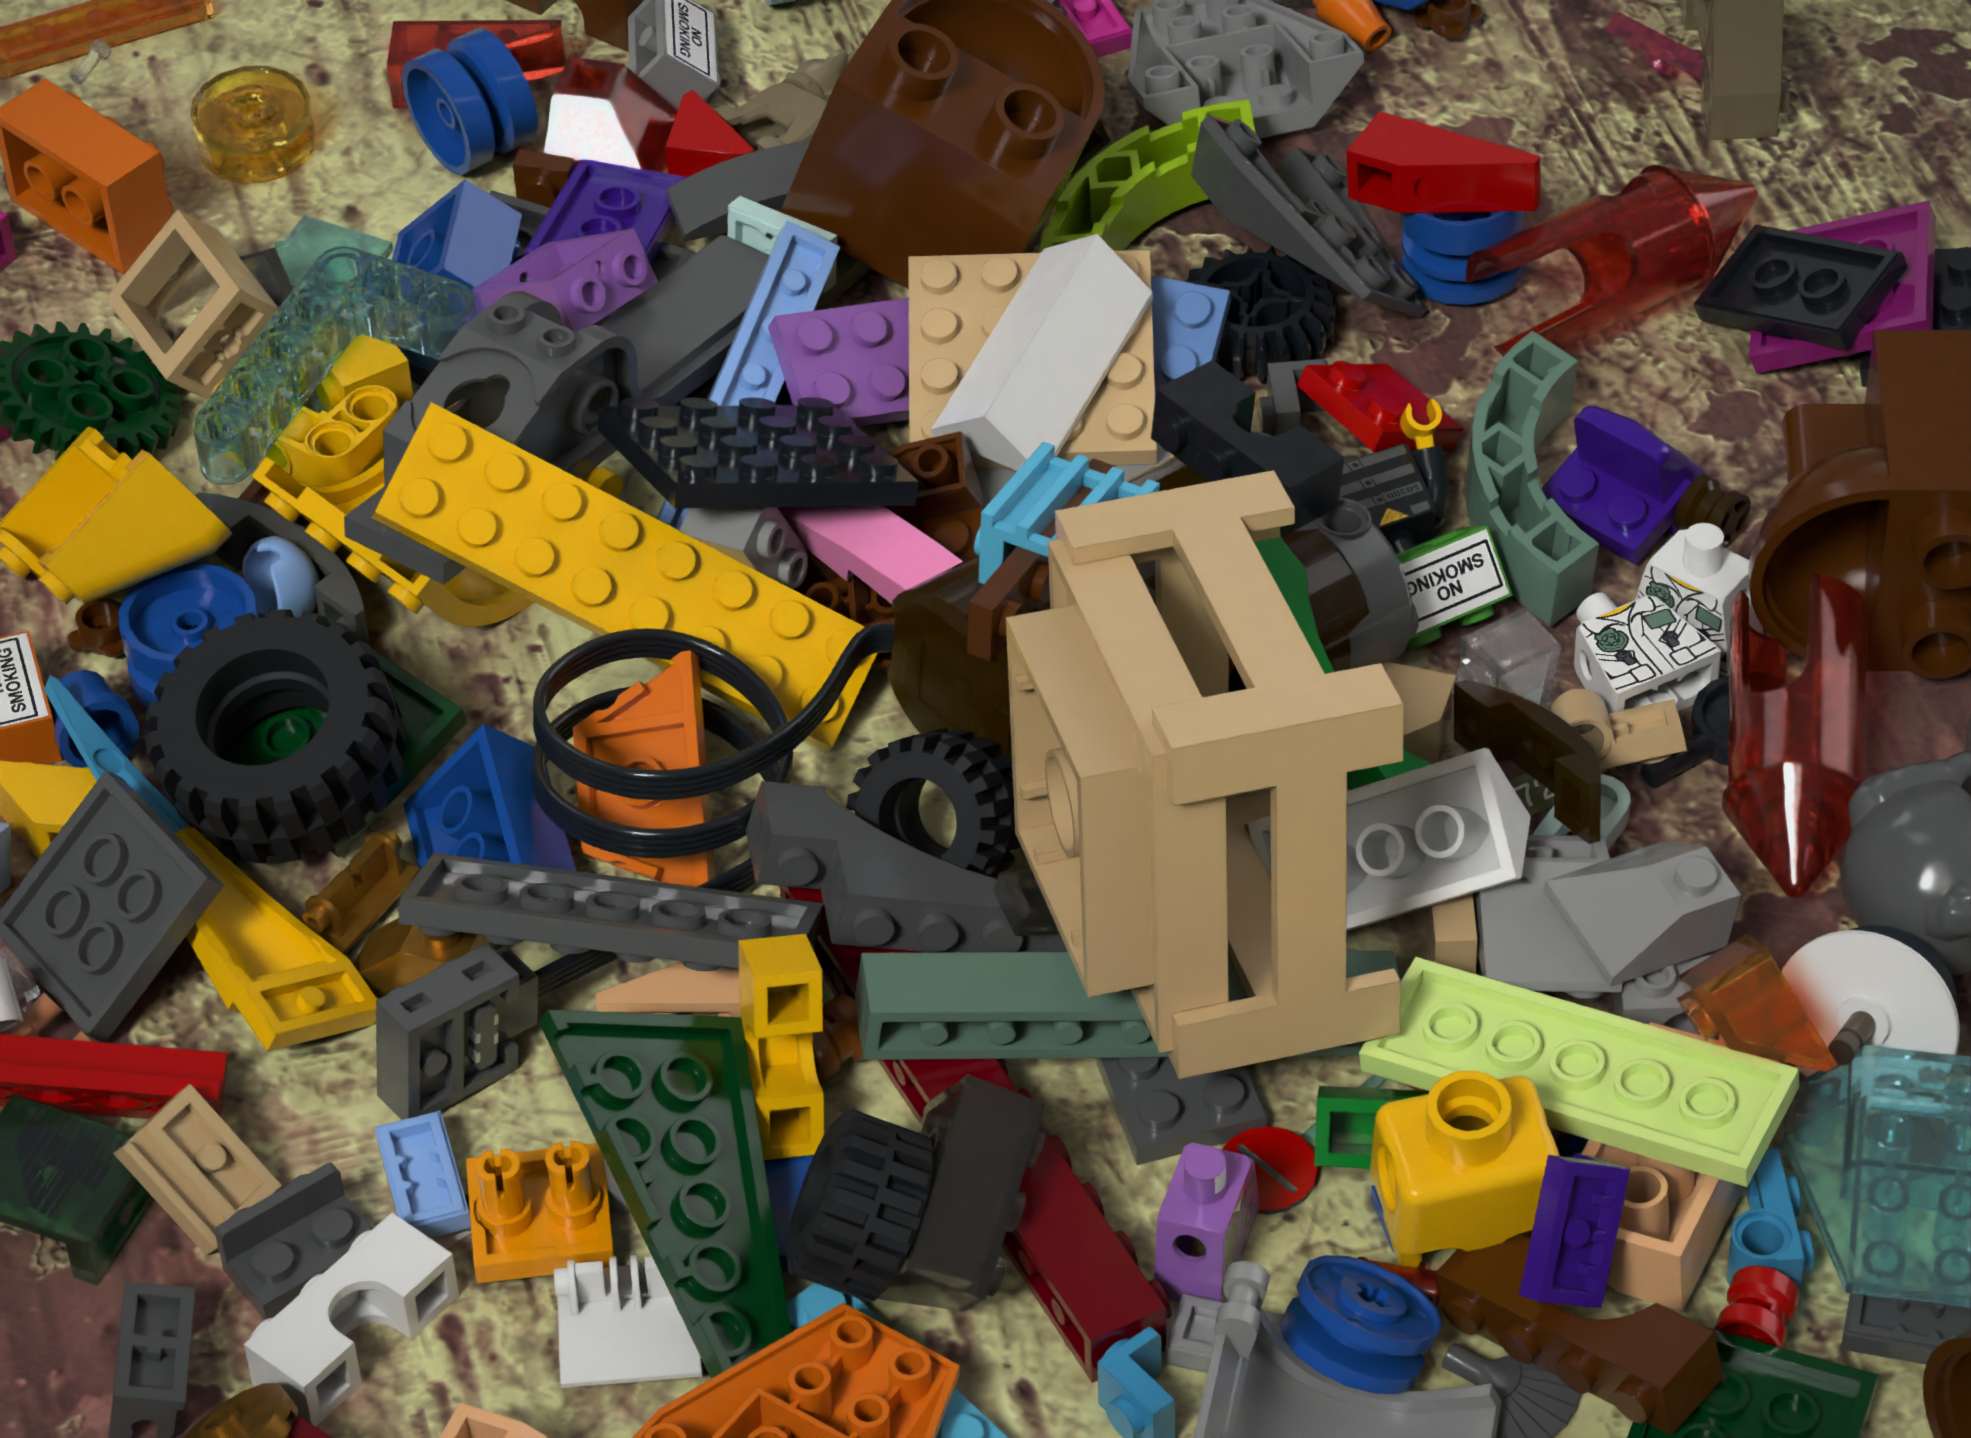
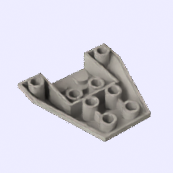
M1155 0L1151 7L1138 9L1134 12L1127 77L1128 89L1144 109L1168 125L1181 122L1182 112L1218 103L1250 99L1255 132L1260 139L1315 127L1362 66L1364 55L1363 51L1345 32L1270 0Z

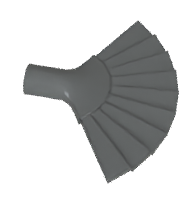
M1455 1342L1449 1347L1442 1362V1368L1466 1379L1474 1385H1493L1502 1400L1496 1438H1554L1566 1427L1576 1411L1581 1393L1572 1390L1558 1376L1532 1362L1530 1364H1523L1510 1355L1498 1359L1484 1358Z

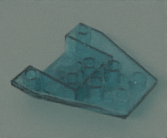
M1863 1045L1848 1065H1838L1833 1062L1800 1081V1087L1784 1116L1783 1146L1845 1293L1971 1307V1057Z

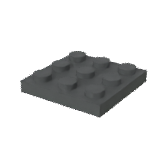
M105 770L0 910V938L87 1036L106 1043L224 885L123 778Z

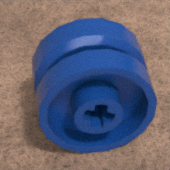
M478 27L447 43L446 51L434 48L404 64L401 78L404 97L411 118L424 143L434 157L448 171L461 176L491 161L494 151L504 155L536 138L538 130L537 110L529 84L518 62L506 45L491 31Z
M190 563L139 582L127 593L118 613L119 630L124 653L127 656L132 692L143 708L147 710L152 701L158 702L153 691L164 672L171 674L174 672L176 667L173 660L187 645L192 649L203 642L201 635L218 625L221 631L236 624L234 617L254 613L255 617L259 618L255 593L243 577L222 566Z

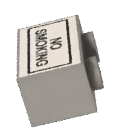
M644 0L628 17L630 91L674 116L677 114L683 94L694 90L708 104L716 95L720 85L715 13L693 0Z

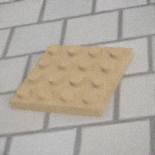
M1150 250L1114 251L1151 290ZM1041 253L908 256L909 443L933 438L931 432L933 425ZM1152 301L1057 457L1071 462L1077 454L1090 458L1089 462L1095 458L1111 465L1157 464V444L1151 439L1155 405ZM970 452L975 469L1009 468Z

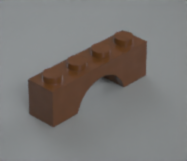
M1522 1234L1515 1235L1503 1243L1467 1252L1457 1249L1436 1271L1443 1302V1311L1454 1327L1468 1335L1476 1333L1503 1347L1512 1358L1520 1363L1530 1364L1532 1362L1555 1374L1569 1388L1578 1393L1585 1394L1589 1392L1616 1406L1625 1417L1635 1423L1643 1424L1646 1422L1672 1436L1723 1379L1715 1332L1658 1303H1654L1641 1311L1624 1317L1588 1319L1565 1312L1553 1303L1537 1302L1519 1295L1530 1244V1238Z

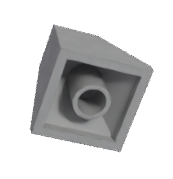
M1658 842L1546 880L1544 885V891L1610 987L1726 947L1741 898L1740 892L1707 846Z

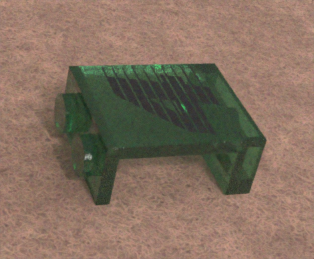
M12 1095L0 1112V1222L65 1243L73 1277L98 1286L155 1201L149 1192L113 1154L133 1134Z

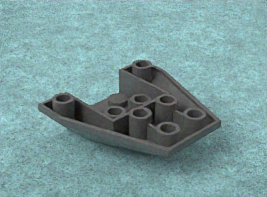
M1209 114L1201 122L1191 176L1223 217L1362 300L1419 319L1428 311L1416 292L1418 290L1417 283L1399 266L1360 202L1348 198V186L1343 181L1347 173L1336 159L1324 151L1317 155L1295 147L1273 169L1257 149L1261 145V140L1241 120L1235 119L1231 123Z

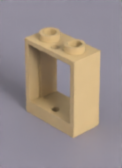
M179 209L176 210L105 298L164 378L205 399L211 395L214 387L228 374L280 310L221 233ZM201 262L220 288L174 343L155 316L196 265ZM229 335L226 341L220 342L224 336Z

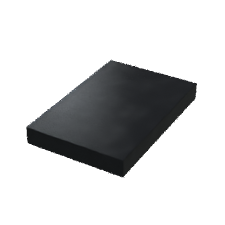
M1756 224L1693 306L1699 320L1846 350L1907 270L1908 265L1903 252Z

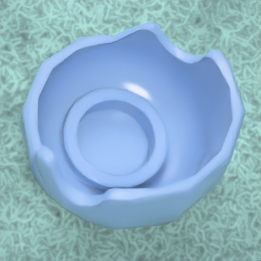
M279 536L260 539L250 546L243 558V578L255 593L259 616L268 617L269 610L279 609L292 610L296 618H300L303 611L313 612L317 605L313 586L320 580L316 568L308 555L289 539Z

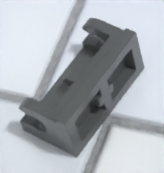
M125 1281L108 1438H131L134 1433L135 1422L140 1420H149L157 1423V1438H171L173 1436L177 1410L184 1411L196 1288Z

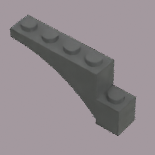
M761 781L746 827L756 884L820 889L832 944L930 953L1068 952L1041 890L1011 884L972 872L924 853L880 831L843 808L827 796L825 787Z

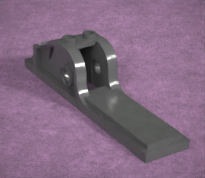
M719 235L601 325H591L577 333L568 327L562 326L560 314L551 303L524 291H514L503 296L460 328L439 356L441 361L413 398L410 401H405L383 430L384 487L344 516L345 537L443 585L446 584L466 567L371 518L430 403L432 402L446 409L459 401L449 408L448 411L581 479L617 451L598 431L600 406H621V401L627 398L649 399L657 402L658 406H675L720 371L769 255L728 236Z

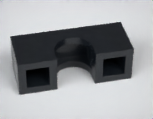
M1213 360L1157 388L1151 439L1203 477L1205 481L1213 482L1272 470L1275 471L1295 507V524L1280 527L1281 537L1338 507L1345 457L1301 425L1276 436L1252 434L1251 426L1256 392Z

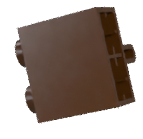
M891 0L837 79L780 212L836 234L837 245L840 246V251L908 289V256L1032 253L1101 115L1105 95L1104 78L1092 46L1079 28L1063 12L1046 0Z
M1874 330L1865 404H1801L1790 409L1783 417L1782 426L1788 484L1772 503L1751 552L1748 575L1751 603L1758 620L1769 635L1783 647L1807 660L1847 670L1911 671L1918 676L1929 679L1951 678L1964 672H1971V330Z

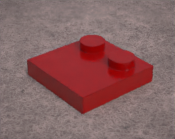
M1336 361L1331 365H1306L1296 385L1373 452L1405 442L1411 451L1417 450L1415 440L1408 438L1400 427V419L1408 403L1412 407V417L1418 424H1430L1429 417L1427 416V403L1430 399L1387 363L1351 364L1345 361ZM1443 410L1441 421L1433 433L1435 446L1441 445L1442 449H1455L1464 428Z

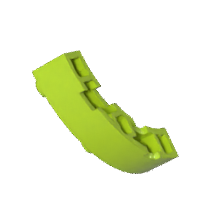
M1250 99L1218 103L1182 112L1181 122L1162 127L1151 133L1149 132V126L1146 125L1114 142L1100 152L1075 174L1063 189L1056 203V211L1048 227L1043 229L1039 253L1044 248L1098 234L1113 251H1123L1139 234L1157 221L1191 204L1209 199L1191 176L1200 124L1210 114L1231 123L1235 119L1241 120L1255 132Z

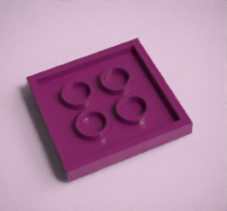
M1930 201L1789 230L1903 252L1908 268L1846 350L1751 330L1749 357L1756 374L1869 351L1872 348L1874 330H1933L1936 217Z

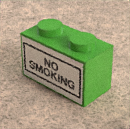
M1488 525L1460 527L1396 554L1404 570L1409 591L1412 594V602L1416 607L1419 620L1417 632L1409 638L1406 649L1418 647L1440 638L1439 627L1456 619L1459 626L1486 619L1495 613L1492 604L1513 596Z

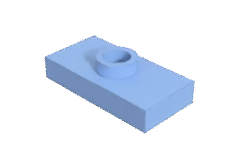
M441 1111L374 1127L397 1216L429 1238L471 1228L470 1213Z

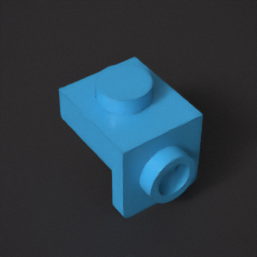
M1150 1326L1131 1339L1125 1338L1117 1341L1106 1351L1102 1359L1097 1362L1098 1404L1106 1411L1108 1419L1115 1430L1124 1438H1175V1399L1155 1381L1162 1372L1161 1335Z

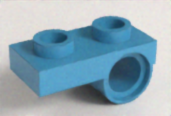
M1779 1148L1767 1149L1746 1190L1750 1210L1738 1216L1732 1225L1726 1272L1727 1282L1730 1286L1733 1275L1741 1268L1764 1266L1788 1276L1797 1285L1800 1292L1803 1273L1813 1271L1814 1258L1811 1236L1808 1230L1798 1231L1795 1217L1800 1215V1192L1796 1176H1785Z

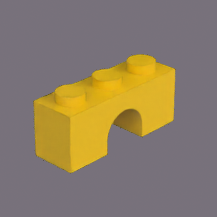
M806 934L738 940L740 1017L744 1031L764 1160L814 1155L824 1136V1093L816 1073L812 1033L823 1032L822 968Z

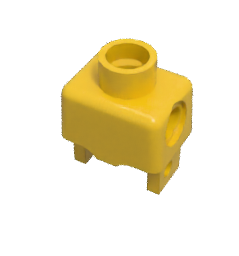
M1475 1070L1457 1071L1442 1077L1431 1087L1429 1094L1381 1105L1375 1116L1370 1171L1401 1273L1422 1269V1253L1443 1249L1474 1251L1503 1243L1507 1239L1524 1232L1526 1237L1531 1239L1548 1155L1560 1156L1547 1125L1545 1112L1537 1089L1531 1079L1525 1076L1495 1079L1489 1074Z

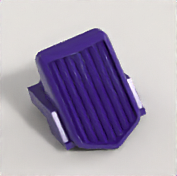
M1588 406L1583 408L1574 419L1577 448L1541 489L1547 500L1553 497L1566 516L1582 531L1597 541L1599 545L1637 565L1665 532L1674 536L1680 530L1676 528L1674 523L1678 502L1689 484L1697 476L1707 473L1704 468L1662 441L1636 420L1598 406Z

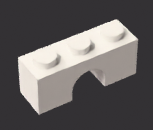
M390 1213L374 1229L360 1234L352 1243L349 1251L323 1274H317L304 1285L300 1294L274 1318H268L257 1326L250 1339L244 1343L253 1387L263 1383H278L298 1407L297 1419L301 1417L317 1426L362 1385L355 1343L345 1335L359 1326L378 1323L391 1326L412 1340L459 1297L453 1254L394 1213Z

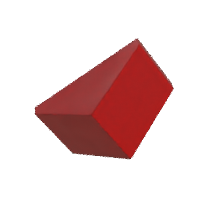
M694 90L683 94L665 146L668 174L690 177L721 162L755 152Z

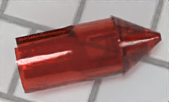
M1650 165L1644 168L1639 176L1633 178L1615 196L1596 195L1475 251L1467 262L1466 284L1499 270L1503 272L1512 270L1561 248L1567 249L1576 257L1584 276V292L1577 303L1493 347L1504 357L1516 343L1533 330L1563 350L1689 289L1706 287L1712 281L1758 198V192L1756 187L1749 182L1661 165Z
M1811 573L1805 668L1803 673L1788 685L1786 648L1779 639L1759 633L1749 625V598L1742 589L1734 597L1730 609L1729 752L1727 787L1722 796V809L1728 820L1784 893L1790 898L1803 897L1845 846L1850 835L1848 803L1855 790L1867 779V608L1863 597L1852 586L1834 577Z

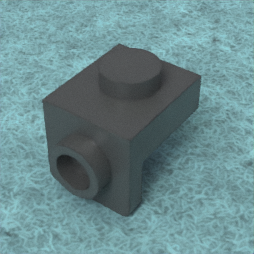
M1325 359L1267 363V397L1258 398L1261 433H1272V436L1283 434L1301 425V413L1325 411L1296 386L1306 365H1328Z

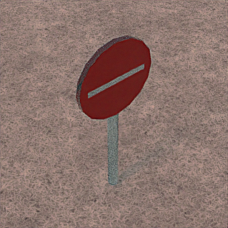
M1373 1074L1357 1088H1378L1388 1079ZM1316 1123L1300 1136L1287 1129L1270 1126L1247 1129L1231 1138L1222 1150L1247 1155L1254 1160L1259 1196L1258 1214L1270 1215L1287 1212L1303 1203L1314 1190L1318 1176V1166H1314L1315 1153L1310 1145L1315 1141Z

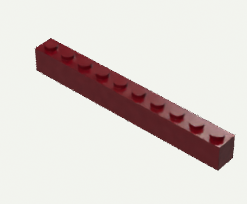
M779 886L780 898L823 903L820 889ZM824 905L822 928L812 946L822 968V977L835 997L840 994H846L854 1000L861 953H923L922 951L832 944ZM996 1058L878 1060L1092 1383L1098 1381L1097 1362L1102 1359L1106 1351L1113 1344L1121 1339H1131L1147 1327L1151 1326L1161 1335V1352L1165 1351L1166 1320L1171 1318L1172 1311L1163 1287L1156 1279L1147 1281L1138 1267L1136 1252L1130 1239L1122 1230L1114 1232L1108 1224L1097 1191L1089 1182L1080 1183L1072 1171L1071 1159L1064 1143L1056 1134L1048 1136L1043 1129L1033 1098L1025 1088L1018 1090L1015 1088L1008 1077L1005 1060Z

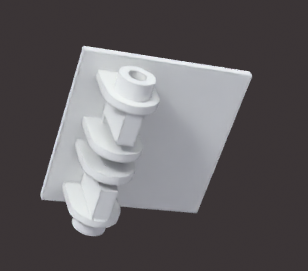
M638 1254L630 1255L631 1266L618 1267L617 1256L609 1257L610 1267L603 1268L602 1261L575 1263V1259L567 1260V1267L554 1268L555 1294L558 1301L561 1388L702 1377L699 1352L653 1257H645L644 1265H639Z

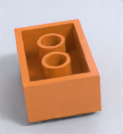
M45 78L0 107V153L11 201L125 275L172 217L173 205L167 194L163 172L165 162L159 150L151 142L142 141L123 129L112 117H104L84 104L73 92H66Z

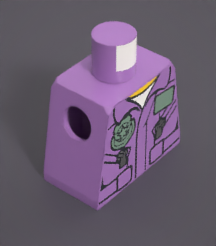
M1194 1142L1184 1146L1160 1208L1156 1227L1154 1279L1161 1284L1168 1300L1180 1303L1182 1295L1188 1294L1225 1302L1227 1297L1223 1292V1285L1227 1268L1230 1264L1241 1260L1259 1212L1254 1160L1247 1155ZM1191 1236L1204 1244L1206 1248L1205 1255L1199 1257L1191 1256Z

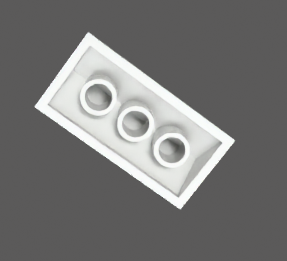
M1098 234L1044 248L931 429L932 436L937 437L961 431L966 438L970 452L1016 471L1019 470L1042 442L1055 445L1054 456L1057 457L1151 303L1153 292Z
M1489 749L1475 750L1347 791L1346 931L1521 879L1531 816ZM1270 815L1248 822L1251 840L1271 878Z

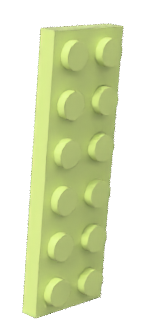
M1418 957L1414 958L1401 980L1400 1034L1367 1040L1359 1051L1361 1071L1430 1091L1431 1087L1442 1077L1457 1071L1475 1070L1489 1074L1495 1079L1525 1076L1531 1079L1537 1089L1549 1128L1744 1187H1748L1800 1087L1799 1068Z

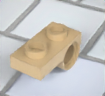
M1573 689L1560 695L1554 701L1550 710L1572 727L1580 724H1592L1595 726L1591 731L1581 735L1595 752L1601 774L1611 767L1634 762L1644 764L1657 763L1667 759L1674 753L1687 751L1674 699L1608 714L1606 704L1598 694L1587 689Z

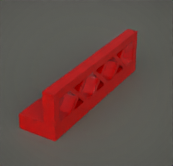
M0 1034V1107L37 1110L39 1106H42L40 1108L42 1111L51 1109V1111L150 1119L181 1089L191 1084L221 1117L228 1064L227 1052Z

